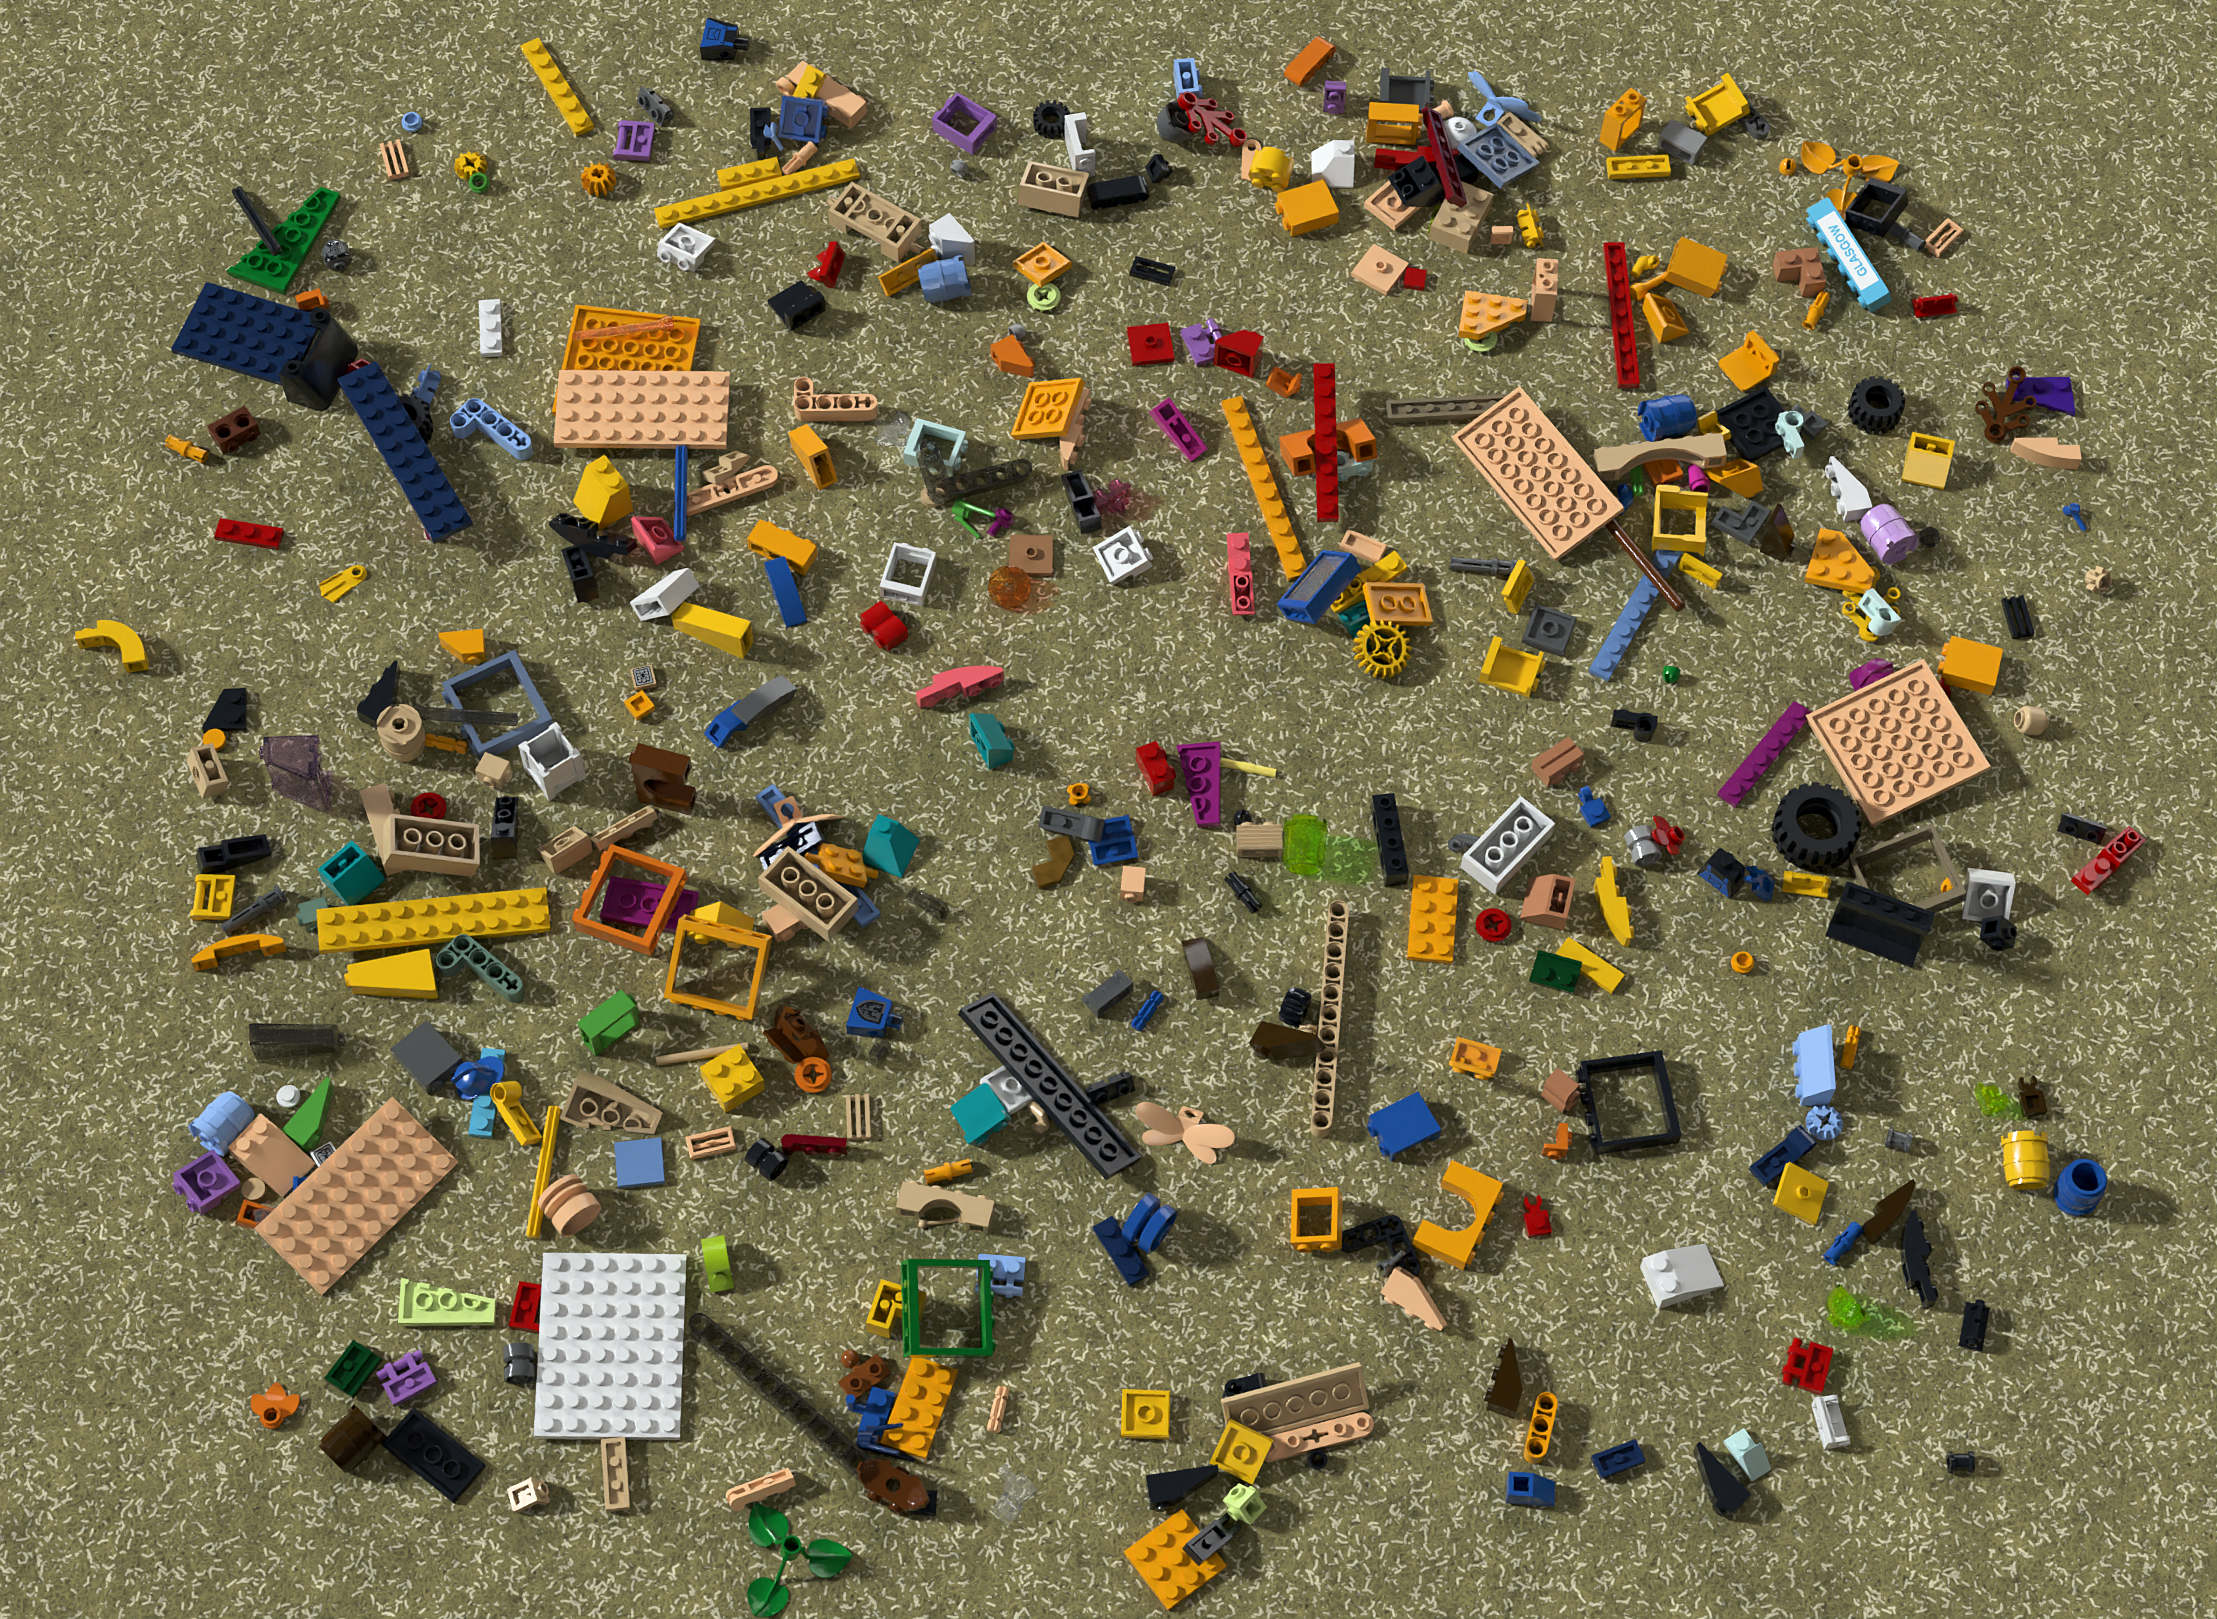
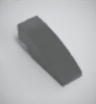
M783 675L778 676L751 692L735 705L731 712L748 725L773 715L777 707L789 703L793 699L797 688Z

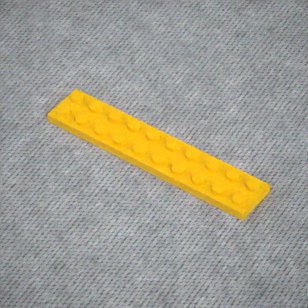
M546 887L316 909L320 954L451 942L456 936L461 934H467L473 939L550 931Z

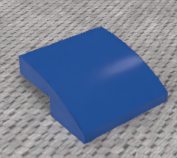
M1129 815L1104 819L1105 825L1101 842L1088 840L1094 866L1138 858Z

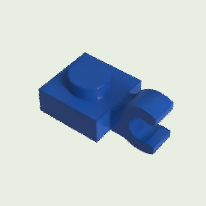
M1588 785L1579 789L1581 793H1578V796L1584 804L1580 807V812L1590 828L1611 818L1601 798L1593 799Z

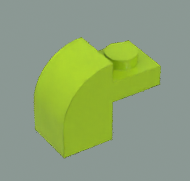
M725 1236L701 1239L710 1293L734 1288Z

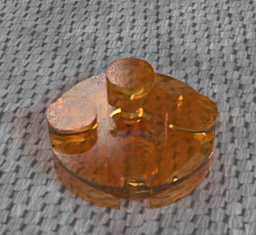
M1002 566L991 574L988 583V595L996 606L1005 610L1016 609L1024 605L1029 599L1031 582L1028 574L1023 569L1016 566ZM1006 583H1008L1009 585H1015L1013 587V592L1005 591Z

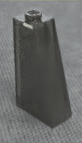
M249 1024L250 1047L257 1062L341 1054V1046H345L344 1032H340L337 1024Z

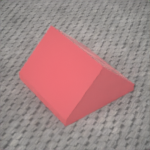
M633 516L631 519L634 535L655 565L662 563L685 549L680 541H675L674 533L663 517Z

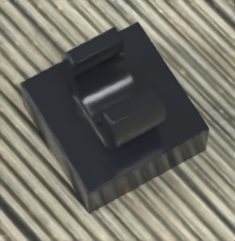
M1154 154L1145 166L1152 183H1160L1163 178H1168L1173 172L1169 170L1167 166L1169 163L1164 160L1162 154Z

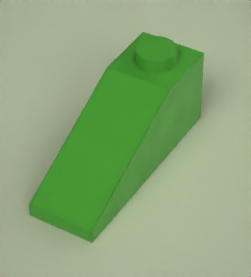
M328 1077L323 1080L282 1129V1132L306 1153L311 1148H316L321 1140L334 1088Z

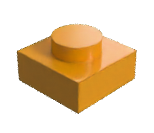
M643 690L624 701L625 707L636 721H639L655 710V705Z

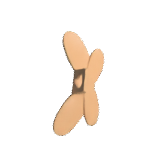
M793 796L778 801L773 806L783 828L759 847L753 857L759 855L780 839L796 823L831 821L844 818V816L822 814L803 818ZM786 803L791 804L794 809L793 818L790 820L781 813V807Z
M1151 1102L1139 1103L1135 1109L1138 1119L1152 1128V1130L1146 1131L1142 1135L1144 1143L1152 1146H1163L1183 1140L1194 1156L1207 1164H1213L1217 1159L1212 1148L1231 1146L1235 1140L1234 1132L1224 1125H1199L1204 1113L1186 1106H1182L1177 1117L1163 1107ZM1185 1113L1193 1114L1196 1117L1189 1118Z

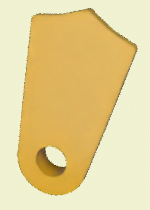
M354 565L319 583L321 596L335 603L366 578L367 571L365 567ZM355 570L361 571L359 575H353V572Z

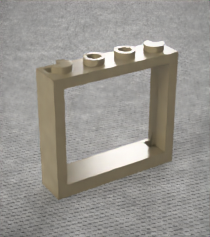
M1933 823L1923 827L1919 825L1914 831L1899 833L1889 841H1879L1871 848L1866 850L1859 849L1857 853L1849 856V866L1858 885L1869 889L1859 867L1930 840L1953 889L1913 905L1937 913L1965 902L1967 892Z

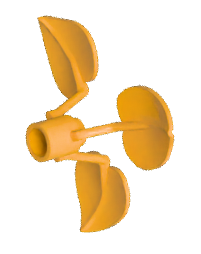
M1804 140L1801 147L1802 162L1812 173L1823 174L1827 168L1832 170L1843 165V172L1848 176L1843 191L1832 189L1826 194L1825 198L1829 197L1844 221H1846L1845 210L1857 196L1854 192H1847L1851 178L1856 176L1860 170L1861 175L1865 174L1867 182L1870 178H1874L1888 183L1899 165L1898 161L1889 157L1869 155L1862 159L1857 154L1849 155L1847 159H1842L1841 162L1832 165L1835 162L1836 155L1829 145Z

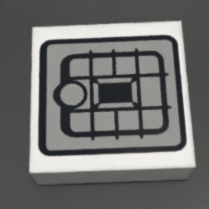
M330 1141L310 1154L319 1167L336 1149Z

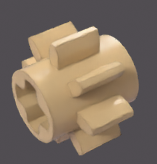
M2098 565L2095 569H2089L2084 579L2088 584L2086 589L2097 594L2108 590L2112 584V578L2109 576L2111 571Z

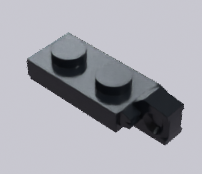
M771 107L750 108V143L752 149H757V160L766 159L765 149H770L771 138L764 136L765 124L769 128L771 126Z

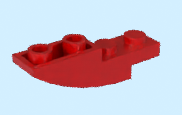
M1418 146L1417 152L1376 148L1374 168L1394 170L1395 173L1423 155L1432 169L1436 165V160L1432 154V147ZM1451 149L1454 157L1459 155V150Z
M2128 826L2107 844L2092 861L2074 875L2071 882L2088 896L2095 889L2100 888L2145 843L2146 839L2132 827Z

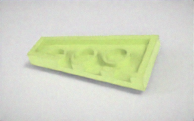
M401 1278L399 1326L495 1325V1299L470 1293L463 1294L452 1289L437 1288L430 1284L416 1283L409 1279Z

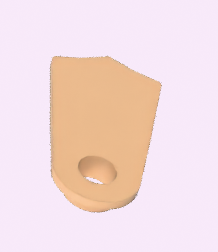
M1254 139L1246 140L1242 146L1241 179L1250 182L1252 181L1248 173L1254 153L1257 149L1259 151L1262 150L1260 143ZM1248 147H1254L1255 150L1250 151Z

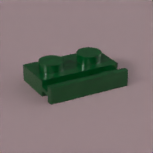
M1538 950L1529 982L1574 995L1583 963L1582 961Z
M352 1340L324 1379L354 1399L380 1365L382 1358L355 1340Z

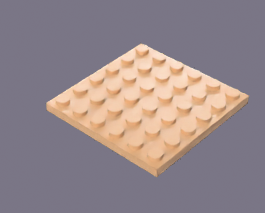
M1924 659L1806 715L1809 726L1871 827L1990 770L1991 767Z

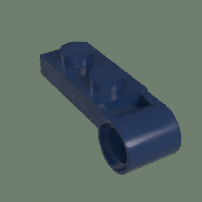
M1799 1125L1788 1134L1785 1140L1749 1167V1171L1765 1187L1783 1173L1786 1163H1796L1816 1146L1817 1141L1802 1125Z

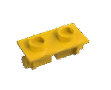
M1527 203L1528 210H1519L1516 216L1520 229L1528 228L1521 232L1524 244L1528 248L1535 247L1537 243L1544 247L1542 239L1545 238L1541 226L1538 227L1537 222L1540 221L1536 209L1532 210Z
M1784 871L1782 892L1827 898L1831 879L1827 876Z

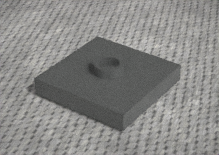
M1535 604L1521 643L1563 657L1577 617Z

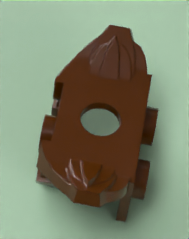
M779 1005L775 1011V1028L763 1032L768 1042L783 1054L786 1061L792 1064L800 1063L809 1057H818L826 1061L829 1057V1052L818 1029L814 1030L799 1015L800 1011Z
M889 1460L862 1461L856 1468L859 1480L864 1485V1492L867 1493L866 1497L877 1504L881 1501L889 1505L888 1510L897 1515H901V1513L907 1515L909 1510L916 1511L920 1508H925L930 1500L926 1488L918 1476L915 1474L913 1477L909 1476L910 1473L900 1466L896 1468L891 1466V1461ZM891 1478L899 1480L901 1484L896 1492H890L886 1488V1483Z

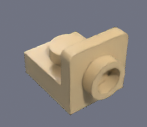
M529 1478L507 1489L513 1512L519 1513L538 1503L543 1505L549 1503V1490L543 1480Z

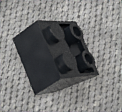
M1423 155L1387 177L1405 207H1431L1445 198V191Z

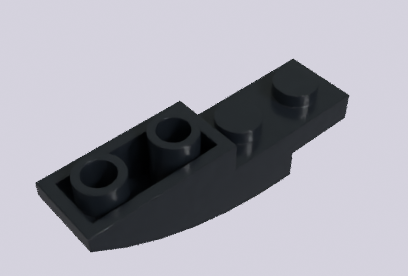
M559 513L549 522V526L565 540L588 553L608 559L614 553L627 556L637 547V539L623 534L609 533L607 530H598V522L591 521L585 517L579 518L568 513Z
M1915 1210L1910 1212L1903 1229L1901 1265L1907 1289L1917 1288L1923 1309L1933 1307L1938 1298L1936 1286L1931 1284L1929 1266L1927 1263H1924L1932 1252L1931 1244L1928 1239H1925L1923 1221L1920 1217L1918 1218Z

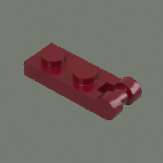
M785 1134L781 1138L782 1151L787 1155H791L795 1151H802L812 1156L818 1155V1153H827L831 1157H840L842 1154L847 1155V1138Z

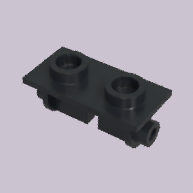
M2062 812L2057 831L2100 845L2107 827L2102 825V822L2098 823L2089 819L2085 821L2082 820V817L2070 814V812H2067V814Z
M1123 1071L1109 1077V1083L1107 1084L1104 1080H1101L1094 1084H1089V1087L1085 1088L1087 1096L1090 1097L1096 1106L1135 1091L1132 1074H1129V1072L1124 1073Z
M1978 1299L1975 1300V1303L1966 1302L1958 1346L1982 1352L1990 1307L1985 1305V1301Z

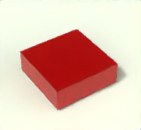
M1406 267L1403 288L1424 291L1427 270Z

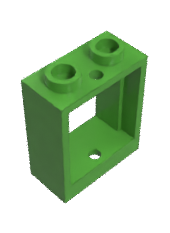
M622 990L618 991L577 1022L582 1041L595 1056L640 1023L638 1018L640 1013L636 1008L637 1002L631 994L626 995Z

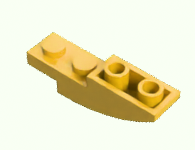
M1393 551L1363 573H1358L1330 608L1336 614L1365 600L1362 588L1365 582L1391 583L1392 580L1408 570L1407 565L1398 553Z
M1612 856L1602 857L1600 864L1601 877H1597L1594 883L1597 904L1609 930L1624 947H1629L1630 940L1634 939V927L1629 925L1631 906L1627 905L1626 897H1620L1619 885H1615L1614 878H1617L1616 864H1612Z

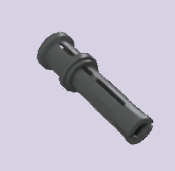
M1451 556L1450 570L1491 573L1494 577L1497 575L1510 576L1516 565V559L1512 561L1499 560L1498 557H1495L1492 560Z
M275 885L272 891L264 896H258L255 903L220 924V926L229 937L263 913L269 914L271 909L282 902L286 903L288 901L280 888Z

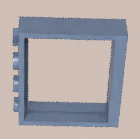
M515 650L442 682L444 691L441 694L446 704L450 703L453 709L450 711L455 722H461L460 731L464 739H470L471 744H469V748L474 756L478 754L480 760L485 752L494 756L538 736L553 724L547 708ZM511 667L533 706L538 719L482 744L455 692Z

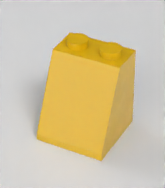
M605 455L586 465L573 503L585 518L598 522V530H602L633 511L629 485Z

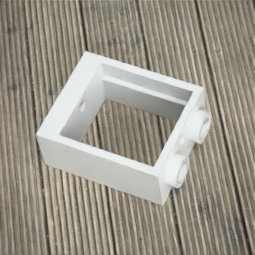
M894 542L879 586L880 597L923 606L937 563L936 552L928 548L920 549L912 547L907 543L900 544ZM898 559L928 565L920 588L891 581Z

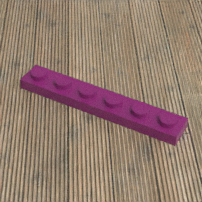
M1794 701L1718 791L1717 796L1736 808L1807 722L1806 715L1812 712Z

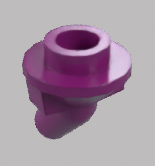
M998 508L996 510V517H993L996 521L987 531L992 537L997 534L1002 526L1008 528L1014 523L1013 514L1008 509Z

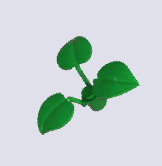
M755 1503L748 1520L749 1536L757 1546L762 1548L769 1547L773 1542L776 1545L781 1544L780 1554L783 1559L774 1582L767 1577H760L749 1585L747 1601L752 1615L758 1618H767L776 1615L785 1607L789 1592L786 1587L778 1585L787 1561H793L798 1558L799 1554H802L805 1559H810L809 1569L814 1575L820 1578H831L837 1575L850 1562L852 1554L842 1545L829 1539H816L812 1541L808 1547L809 1554H807L805 1548L801 1547V1541L797 1536H786L789 1524L787 1518L781 1512Z

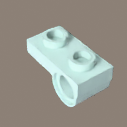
M1786 411L1779 414L1775 427L1777 433L1784 440L1786 451L1790 452L1793 459L1802 456L1805 446L1799 435L1803 416L1797 411Z
M1337 451V464L1342 465L1337 466L1338 481H1344L1355 475L1365 476L1372 471L1373 459L1357 463L1354 458L1349 459L1346 453Z
M1873 588L1867 590L1858 603L1859 607L1871 618L1869 629L1875 635L1884 636L1892 633L1901 620Z

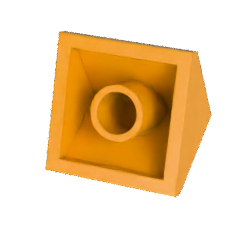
M1652 293L1645 295L1642 312L1660 344L1690 333L1672 300Z

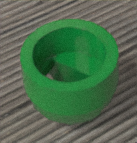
M1664 666L1662 677L1666 683H1675L1680 677L1681 670L1674 666Z

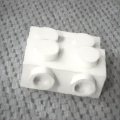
M678 223L658 243L657 256L665 263L672 262L678 265L681 270L694 272L704 262L705 254L715 245V238Z
M1130 526L1093 547L1112 585L1131 574L1136 577L1153 567L1151 560L1154 558L1148 548L1144 549L1141 544L1145 542L1139 530L1135 532Z

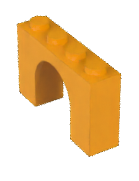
M1451 1160L1442 1179L1441 1188L1465 1198L1474 1208L1476 1219L1470 1227L1461 1231H1449L1423 1219L1413 1239V1248L1461 1270H1464L1466 1264L1471 1265L1476 1255L1473 1249L1476 1244L1481 1245L1486 1234L1482 1230L1485 1224H1491L1495 1215L1492 1209L1495 1204L1500 1205L1504 1196V1192L1501 1191L1503 1183Z

